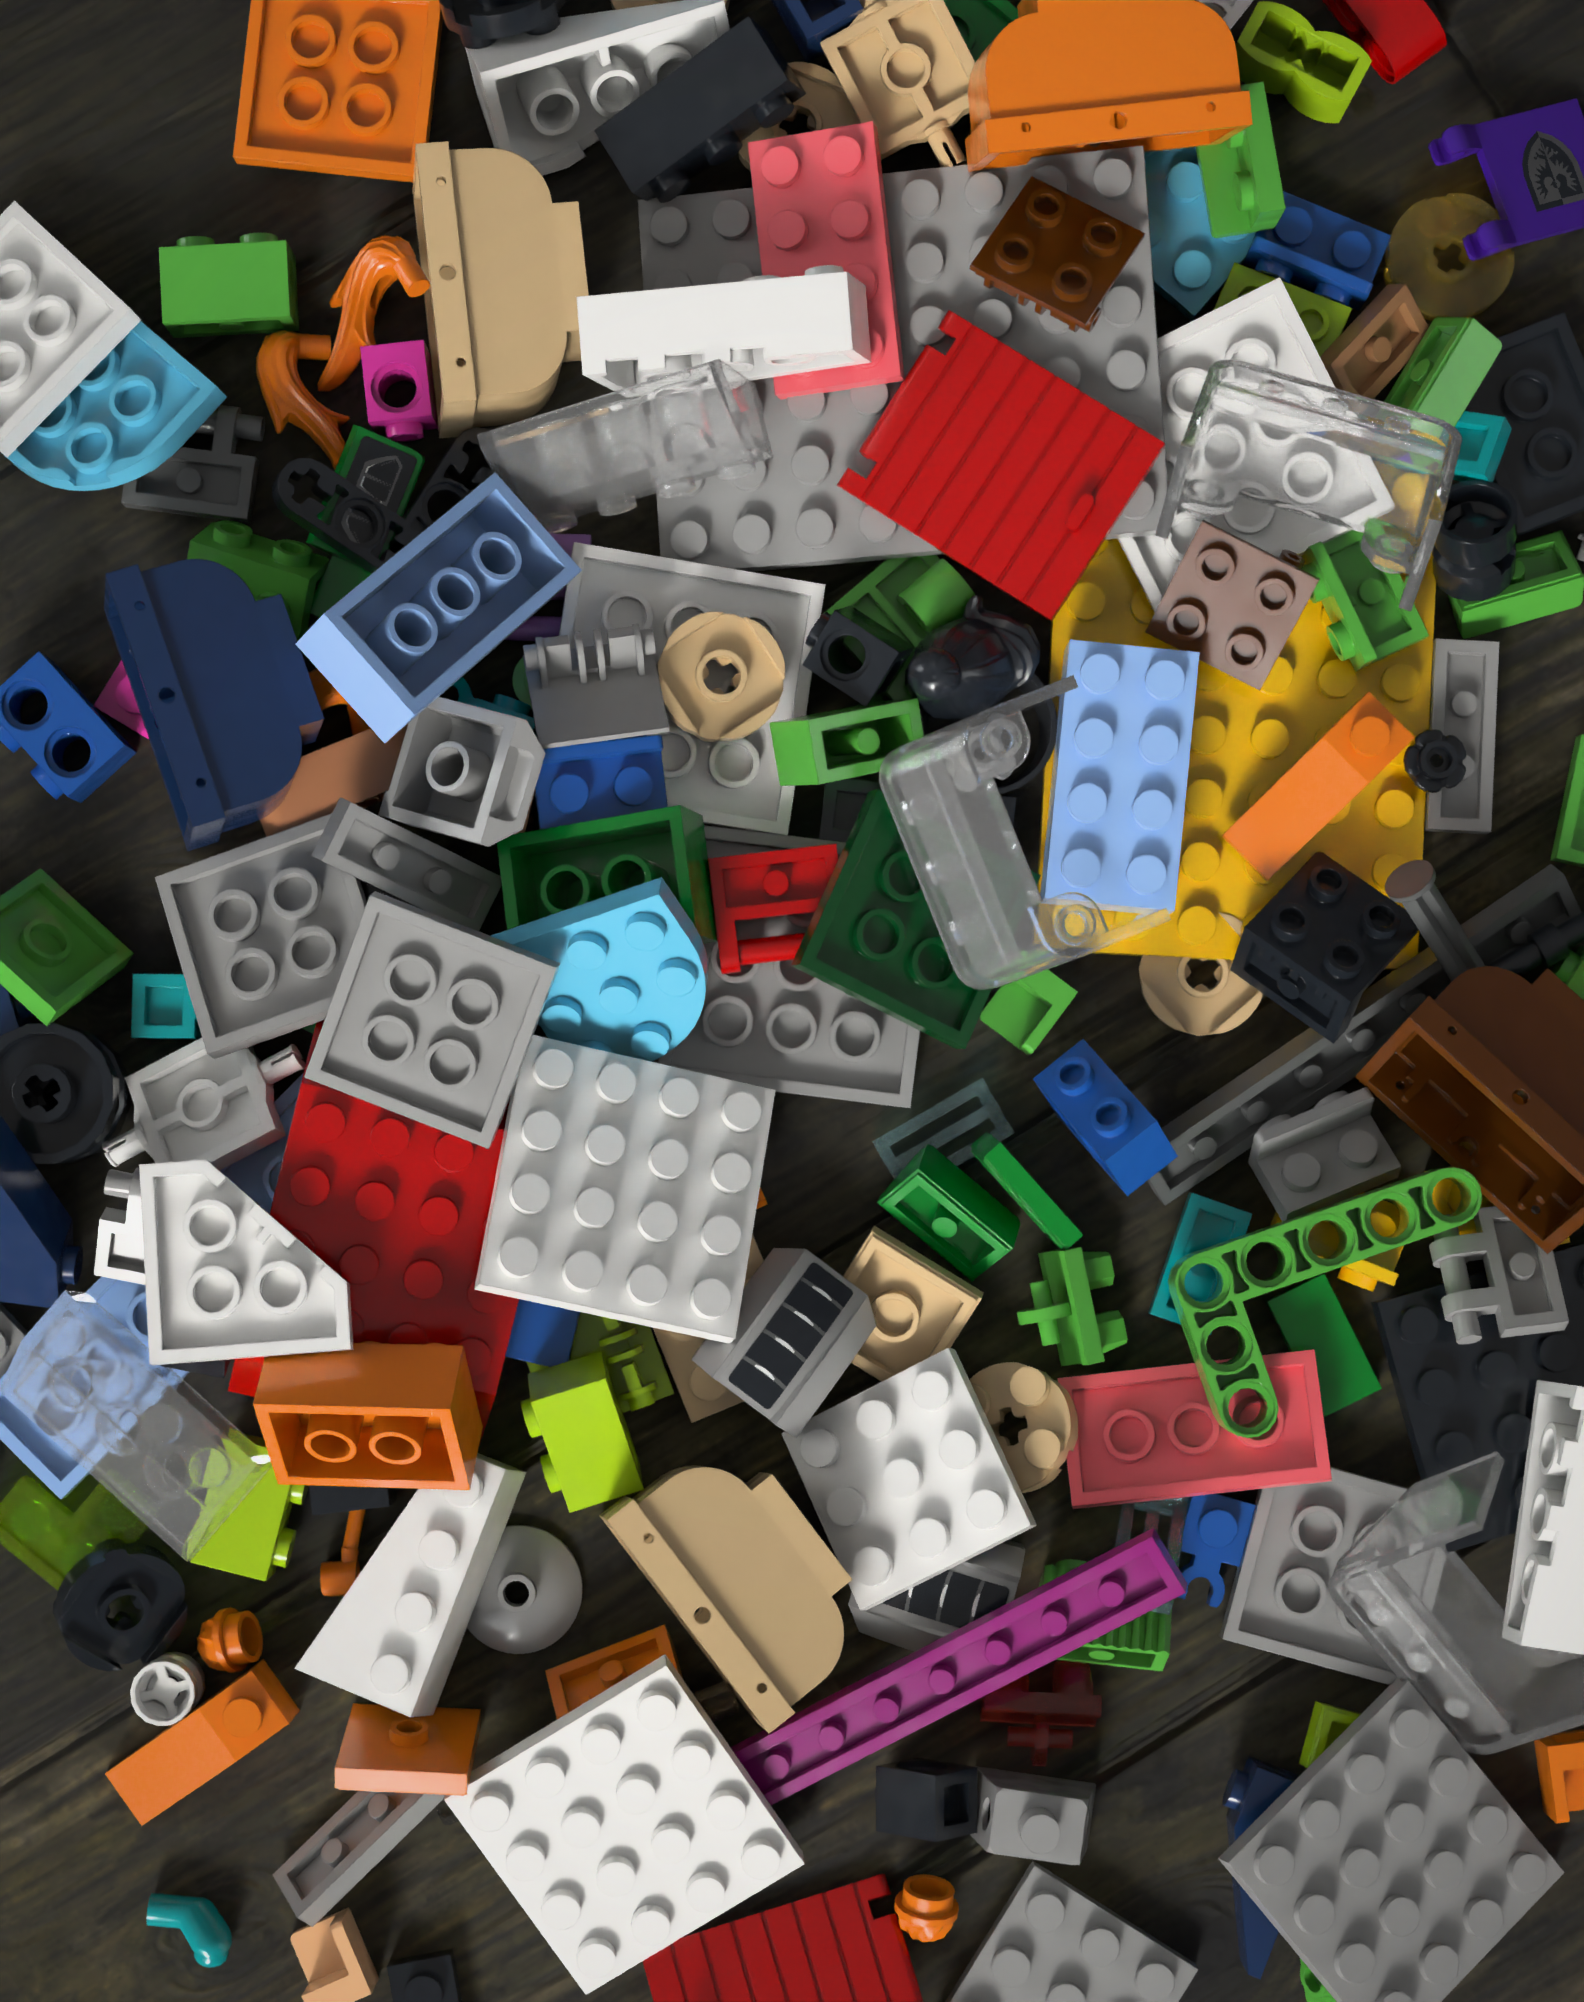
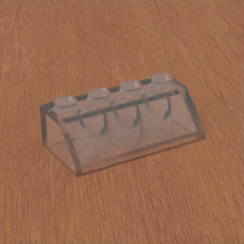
M721 359L477 434L480 449L492 472L498 474L549 533L569 530L578 525L577 517L599 511V514L602 516L628 512L637 507L636 499L658 493L661 498L676 497L690 493L696 489L695 481L717 474L721 480L749 475L756 471L755 463L773 458L756 384Z
M64 1291L21 1340L0 1385V1392L187 1562L193 1559L272 1467L270 1457L256 1446L255 1443L175 1371L160 1365H150L149 1348L86 1292Z

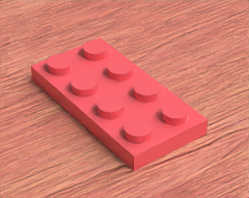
M873 121L747 142L762 275L779 277L805 275V270L809 268L836 265L843 267L844 272L847 271L866 285L872 362L773 377L775 395L782 400L787 399V397L822 392L828 393L903 381L905 373L878 129Z
M1315 1349L1262 1355L1277 1397L1278 1414L1276 1422L1269 1431L1259 1437L1252 1438L1237 1436L1218 1424L1212 1414L1195 1363L1057 1378L1058 1382L1071 1396L1078 1417V1439L1074 1450H1069L1066 1458L1073 1509L1332 1481ZM1230 1359L1215 1360V1362L1223 1363L1229 1361ZM1251 1388L1241 1389L1234 1393L1228 1406L1229 1415L1232 1420L1239 1425L1248 1424L1255 1420L1261 1407L1260 1399Z

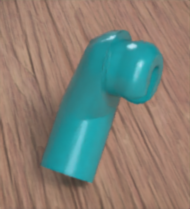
M151 1893L147 1907V1926L180 1929L194 1951L195 1960L204 1967H217L227 1960L229 1949L232 1945L231 1930L212 1901L203 1897Z

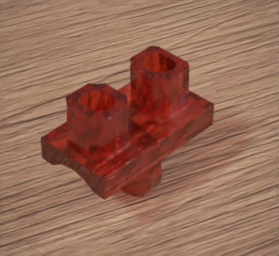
M1055 1662L1053 1666V1693L1029 1692L1028 1673L983 1696L980 1704V1721L1032 1724V1727L1008 1726L1007 1746L1031 1747L1032 1766H1046L1048 1748L1072 1749L1073 1731L1071 1729L1049 1728V1725L1095 1727L1097 1717H1101L1102 1696L1093 1695V1682L1089 1663Z

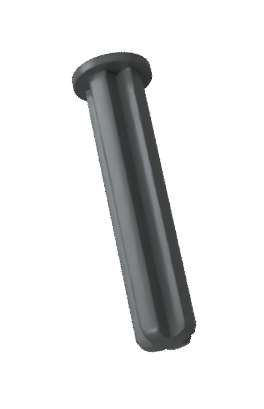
M1425 860L1409 861L1396 868L1387 878L1385 892L1388 897L1394 902L1403 904L1451 982L1469 969L1485 966L1434 884L1436 872L1431 863Z

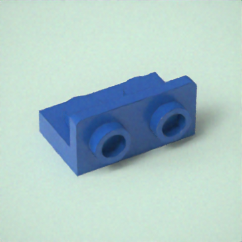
M1283 191L1286 206L1284 213L1275 229L1256 232L1243 264L1276 279L1280 277L1284 282L1292 283L1359 311L1373 287V279L1391 235Z
M643 735L543 749L546 754L535 787L539 830L668 807L661 754L664 748L662 735Z

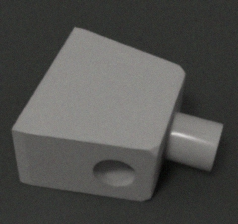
M975 1766L977 1767V1833L970 1835L986 1852L1067 1865L1081 1864L1088 1848L1096 1790L1095 1783ZM990 1806V1818L988 1820V1811Z

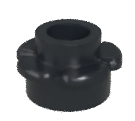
M1437 729L1426 730L1416 736L1413 746H1409L1406 749L1403 759L1404 768L1416 787L1425 792L1437 793L1443 787L1451 789L1462 781L1466 773L1463 760L1467 754L1463 743L1456 736H1445ZM1433 755H1438L1441 758L1442 763L1439 767H1434L1431 764L1430 759Z

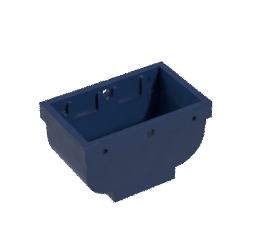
M186 559L140 571L139 565L136 564L106 573L104 610L187 851L219 842L221 833L256 822L268 816L282 803L288 794L300 763L302 746L316 741L324 720L301 650L296 645L297 639L282 595L278 594L255 601L249 587L236 573L219 563L204 559Z

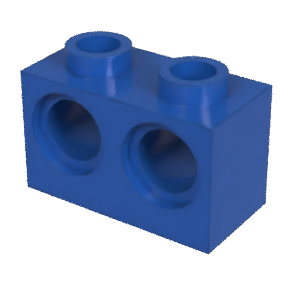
M40 651L0 686V741L13 753L22 747L38 765L30 773L56 800L65 794L68 798L82 803L137 753L60 667ZM43 693L48 703L45 716L35 724L26 725L21 718L23 702L33 694ZM76 740H86L91 752L88 763L78 771L68 772L63 763L65 749Z
M1084 1039L1033 1078L1055 1114L1126 1196H1129L1178 1157L1157 1120Z

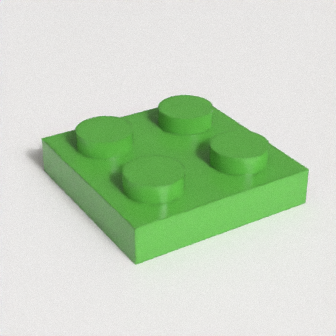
M41 868L0 896V984L46 1026L50 1025L124 969L134 954Z

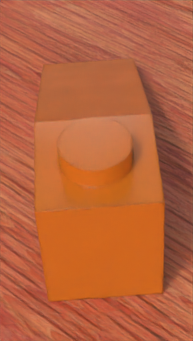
M1367 692L1222 837L1268 881L1361 792L1415 737L1370 692Z
M262 1659L194 1708L182 1720L166 1728L112 1767L105 1775L141 1826H143L287 1726L300 1712V1709L266 1661Z

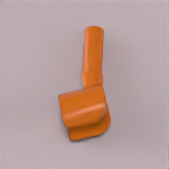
M366 1509L349 1511L343 1545L341 1547V1561L321 1563L320 1583L321 1592L324 1596H345L360 1574L359 1561L357 1560L359 1554L358 1546Z

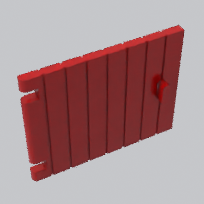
M948 310L937 328L955 340L949 351L944 355L934 347L925 346L859 449V452L865 458L874 461L876 465L867 479L847 468L837 486L1045 618L1053 621L1166 445L1160 439L1136 426L1113 410H1110L1037 363L1029 360L956 313Z
M885 1874L876 1875L682 1937L643 1961L653 2002L924 2001L903 1931L900 1929L897 1913L888 1914L874 1919L869 1901L891 1895Z

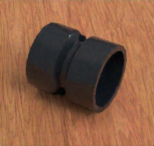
M1485 480L1459 482L1443 491L1433 506V575L1439 589L1452 598L1464 601H1483L1499 595L1510 585L1515 574V541L1517 539L1518 521L1517 503L1510 492L1497 483Z

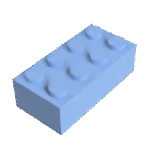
M495 472L327 610L298 640L296 645L385 744L548 603L582 570Z
M1069 640L1063 655L1057 733L1054 747L1039 904L1168 916L1175 911L1200 652Z

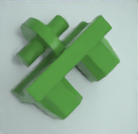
M1081 1247L1069 1248L1068 1250L1055 1249L1038 1253L1043 1280L1029 1283L1034 1307L1016 1312L1019 1325L1038 1323L1042 1346L1057 1344L1061 1366L1074 1364L1091 1365L1104 1362L1103 1353L1115 1349L1128 1341L1124 1318L1119 1310H1109L1095 1314L1090 1290L1113 1285L1115 1275L1110 1254L1108 1252H1082Z

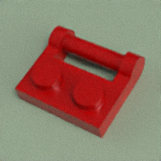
M837 844L708 858L721 973L741 972L740 966L794 960L806 932L737 940L735 921L815 912L838 862Z

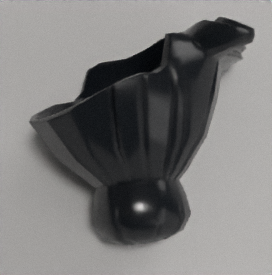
M975 595L968 600L964 608L963 618L948 622L944 626L940 625L920 641L905 670V686L913 699L918 698L919 709L934 718L954 720L975 717L992 709L1010 691L1022 686L1032 678L1040 662V643L1031 626L1011 615L986 611L983 607V597Z

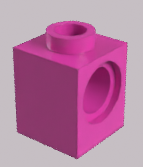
M415 340L361 346L368 423L374 433L379 435L385 434L386 438L395 442H410L422 439L424 437L423 430L438 429L431 357L425 341ZM399 381H408L416 385V395L408 405L396 408L385 404V393L392 384Z

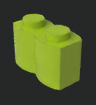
M1259 1L1236 43L1239 75L1242 82L1251 84L1264 81L1266 93L1284 94L1289 103L1299 112L1311 119L1324 123L1340 122L1372 62L1363 48L1349 38L1333 32L1315 31L1312 25L1300 13L1288 6L1270 1Z

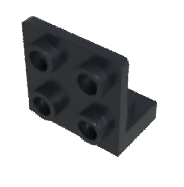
M1316 852L1245 926L1230 971L1334 1044L1348 1029L1362 993L1418 933V928L1408 912L1400 905L1323 852Z

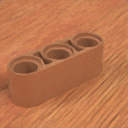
M408 724L385 744L372 729H368L302 756L285 799L272 813L259 820L266 837L333 813L340 797L364 809L382 802L385 791L389 790Z

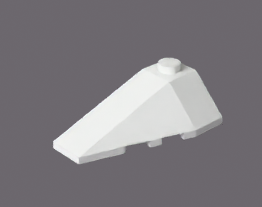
M683 0L560 17V25L550 33L529 35L524 32L514 36L498 38L495 43L485 48L468 49L465 47L477 97L494 148L504 149L520 155L529 161L543 176L567 169L586 157L583 150L600 140L594 130L729 31L730 28L724 0Z

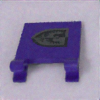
M1577 98L1478 124L1455 125L1447 128L1442 133V138L1433 139L1428 144L1432 159L1437 166L1446 165L1476 153L1500 220L1483 223L1476 229V233L1468 234L1462 239L1470 260H1479L1515 246L1584 228V117Z

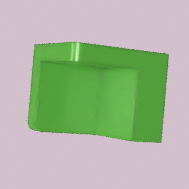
M1025 954L982 1010L980 1020L1026 1055H1031L1078 991L1031 956Z

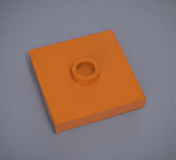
M353 1703L335 1765V1788H338V1790L467 1795L480 1733L481 1709L436 1707L433 1715L408 1717L379 1704Z

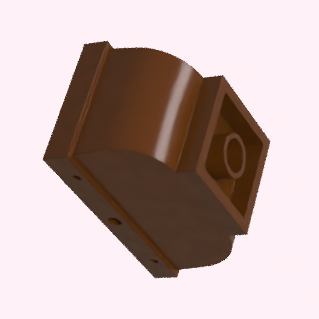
M1482 966L1469 969L1457 976L1435 1000L1428 996L1355 1077L1452 1167L1464 1169L1472 1174L1479 1183L1482 1194L1548 1254L1584 1225V1000L1548 968L1533 984L1520 975L1499 967ZM1458 1146L1465 1147L1469 1152V1157L1461 1155Z

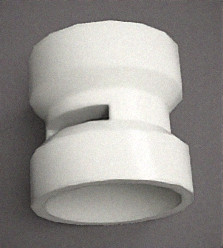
M181 1652L162 1654L144 1666L134 1677L130 1695L136 1714L145 1722L156 1726H168L182 1720L202 1700L206 1688L205 1674L200 1664L190 1655Z

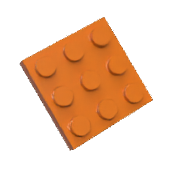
M251 0L233 158L236 163L413 183L415 146L417 143H429L443 23L439 0Z

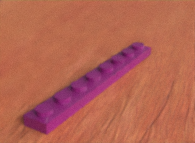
M1152 1528L793 1714L770 1734L763 1730L730 1748L769 1804L773 1805L1185 1594L1187 1582L1156 1530Z

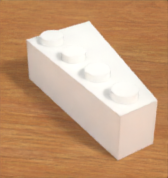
M477 1453L470 1490L418 1489L294 1669L408 1717L433 1715L526 1472Z

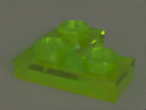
M118 1465L108 1471L75 1513L32 1478L25 1475L19 1479L0 1503V1544L56 1590H59L63 1579L70 1569L84 1556L92 1553L98 1543L111 1538L121 1539L125 1543H136L166 1505Z

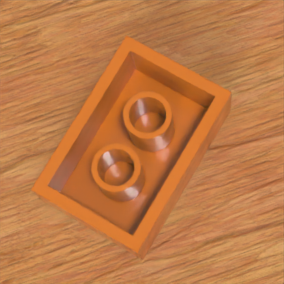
M374 1341L353 1343L354 1350L268 1356L264 1358L253 1406L278 1484L470 1490L483 1426L463 1346L441 1343H428L425 1345L381 1344Z

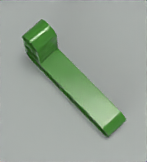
M1456 1167L1429 1170L1201 1249L1177 1260L1170 1270L1168 1278L1169 1291L1212 1414L1218 1424L1237 1436L1245 1438L1259 1437L1270 1430L1276 1422L1278 1414L1277 1397L1243 1301L1467 1223L1480 1210L1482 1202L1481 1187L1476 1178L1468 1171ZM1444 1178L1454 1182L1461 1194L1459 1207L1449 1216L1439 1212L1432 1200L1434 1187ZM1383 1199L1393 1203L1400 1215L1399 1227L1388 1237H1383L1375 1232L1370 1220L1373 1207ZM1320 1221H1326L1333 1225L1339 1236L1338 1248L1327 1258H1319L1309 1247L1308 1237L1310 1230ZM1260 1242L1267 1243L1273 1247L1278 1257L1276 1271L1272 1276L1264 1280H1259L1251 1275L1246 1262L1250 1249ZM1197 1264L1209 1266L1214 1271L1217 1279L1215 1292L1204 1301H1195L1185 1290V1276L1190 1268ZM1219 1326H1228L1234 1330L1238 1337V1350L1229 1361L1217 1363L1211 1359L1207 1352V1339L1214 1329ZM1251 1388L1260 1399L1261 1407L1259 1414L1255 1420L1248 1424H1236L1229 1415L1228 1406L1230 1399L1237 1391Z

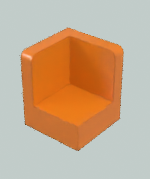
M1584 1729L1533 1735L1543 1812L1555 1823L1570 1822L1569 1812L1584 1810Z

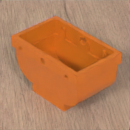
M1022 0L1017 5L1018 18L1004 27L981 53L970 74L968 103L971 134L965 139L968 172L1026 165L1032 157L1144 146V152H1154L1223 143L1253 124L1249 90L1241 91L1237 50L1229 27L1218 13L1196 0ZM1093 143H1100L1097 147H1092L1089 145Z

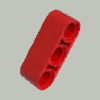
M1322 0L1352 41L1357 43L1372 60L1370 65L1389 84L1397 83L1447 45L1446 35L1441 23L1424 0Z

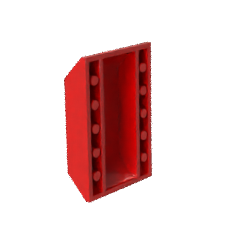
M324 1020L317 1022L298 1093L270 1215L350 1284L353 1343L374 1341L381 1344L417 1345L441 1343L464 1347L483 1426L481 1442L497 1393L519 1302L517 1298L474 1290L510 1099L491 1147L487 1149L307 1079L304 1076ZM265 1357L235 1359L228 1391L255 1397Z

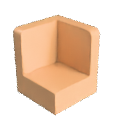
M349 1907L319 1920L313 1927L307 1925L294 1931L290 1940L309 1983L301 1996L304 2002H355L372 1994L379 1976Z

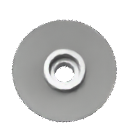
M529 1525L506 1526L469 1620L468 1630L479 1641L490 1648L511 1654L536 1652L559 1640L576 1619L583 1594L580 1568L569 1548L555 1535L541 1528ZM512 1581L524 1583L529 1590L528 1599L520 1604L510 1602L505 1595L506 1585Z

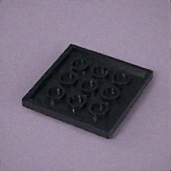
M1584 1241L1553 1250L1569 1318L1567 1327L1562 1331L1500 1338L1495 1314L1478 1317L1482 1334L1480 1341L1471 1344H1458L1452 1322H1448L1444 1318L1441 1299L1446 1296L1444 1282L1371 1302L1424 1493L1428 1494L1432 1509L1429 1508L1434 1529L1435 1532H1439L1444 1552L1449 1553L1516 1533L1537 1380L1584 1387ZM1485 1270L1468 1274L1471 1289L1489 1287Z

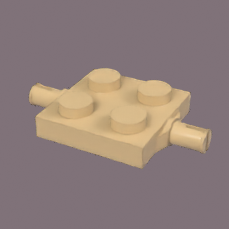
M859 0L863 7V12L847 28L821 41L820 45L859 122L873 121L876 125L881 160L910 144L928 141L941 167L953 166L944 147L948 148L956 165H965L967 158L964 156L951 128L954 127L962 116L969 113L968 84L975 61L944 0Z

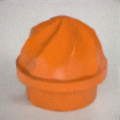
M232 1607L220 1609L213 1618L202 1623L200 1635L197 1637V1650L203 1661L210 1668L227 1671L228 1673L243 1671L248 1663L258 1661L262 1654L263 1636L260 1624L256 1616L250 1611L239 1612Z
M920 1874L907 1878L904 1881L903 1890L896 1895L894 1903L900 1929L909 1933L912 1939L920 1940L921 1942H933L944 1938L957 1920L959 1913V1904L954 1899V1886L949 1881L934 1875Z

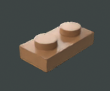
M1388 284L1320 356L1349 415H1359L1409 361L1429 328L1406 284Z

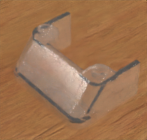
M1220 360L1213 363L1208 370L1180 445L1155 535L1168 539L1179 507L1184 508L1188 513L1197 517L1213 518L1219 514L1230 512L1235 507L1238 496L1363 533L1360 543L1361 550L1375 568L1390 574H1407L1398 608L1411 611L1443 521L1462 443V436L1448 422L1430 415L1248 362Z
M1074 675L908 742L888 753L880 766V787L953 969L958 978L973 989L989 990L1007 985L1081 958L1171 920L1167 908L1129 917L1107 927L1098 905L1084 894L1067 892L1043 901L995 783V777L1018 768L1029 753L1030 734L1022 712L1078 688Z
M1497 1451L1413 1484L1339 1558L1329 1582V1593L1333 1601L1401 1682L1410 1681L1461 1746L1468 1752L1480 1755L1498 1753L1584 1725V1655L1522 1646L1502 1638L1505 1611L1455 1551L1447 1553L1446 1543L1483 1529L1505 1462Z

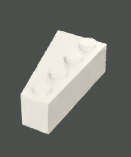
M824 265L812 267L805 270V275L779 277L760 275L749 277L739 282L577 297L582 375L628 399L872 362L866 285L847 271L844 272L841 266Z
M1537 1380L1502 1638L1522 1646L1584 1655V1387Z

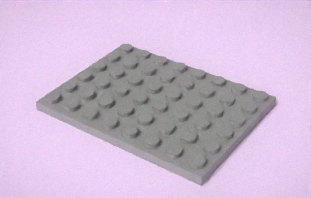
M1144 146L1032 157L1026 165L968 172L967 165L883 173L905 377L926 345L936 348L944 355L947 354L955 340L941 332L937 327L948 310L1165 443ZM1031 176L1145 233L1143 240L1098 306L1102 311L1091 332L1079 328L1077 332L1069 330L1068 324L1050 316V310L1047 309L1042 315L1036 313L1035 302L1030 300L1026 306L1018 304L1019 294L1015 298L994 286L991 289L983 285L984 278L976 275L974 271L969 269L971 263ZM753 188L679 195L666 203H660L657 198H652L649 201L638 200L643 290L739 282L749 277L762 275ZM773 377L650 395L660 557L754 572L944 554L837 486L847 468L867 479L876 465L874 461L865 458L859 452V449L903 381L828 393L822 392L787 397V399L782 400L775 395ZM1165 448L1105 540L1171 534Z

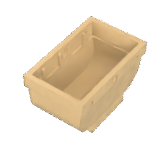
M448 141L417 143L415 146L412 193L420 266L430 282L429 289L424 293L439 438L458 437L462 432L473 427L506 425L523 421L540 411L551 398L557 385L562 362L581 361L577 297L589 296L579 203L578 201L552 203L550 190L541 173L525 158L511 151L498 148L449 150Z
M697 1465L679 1467L660 1476L633 1498L623 1496L599 1515L750 1716L769 1734L795 1714L791 1706L821 1683L834 1669L843 1648L844 1624L841 1612L832 1596L852 1581V1578L773 1474L759 1472L747 1483H744L735 1475L717 1468Z

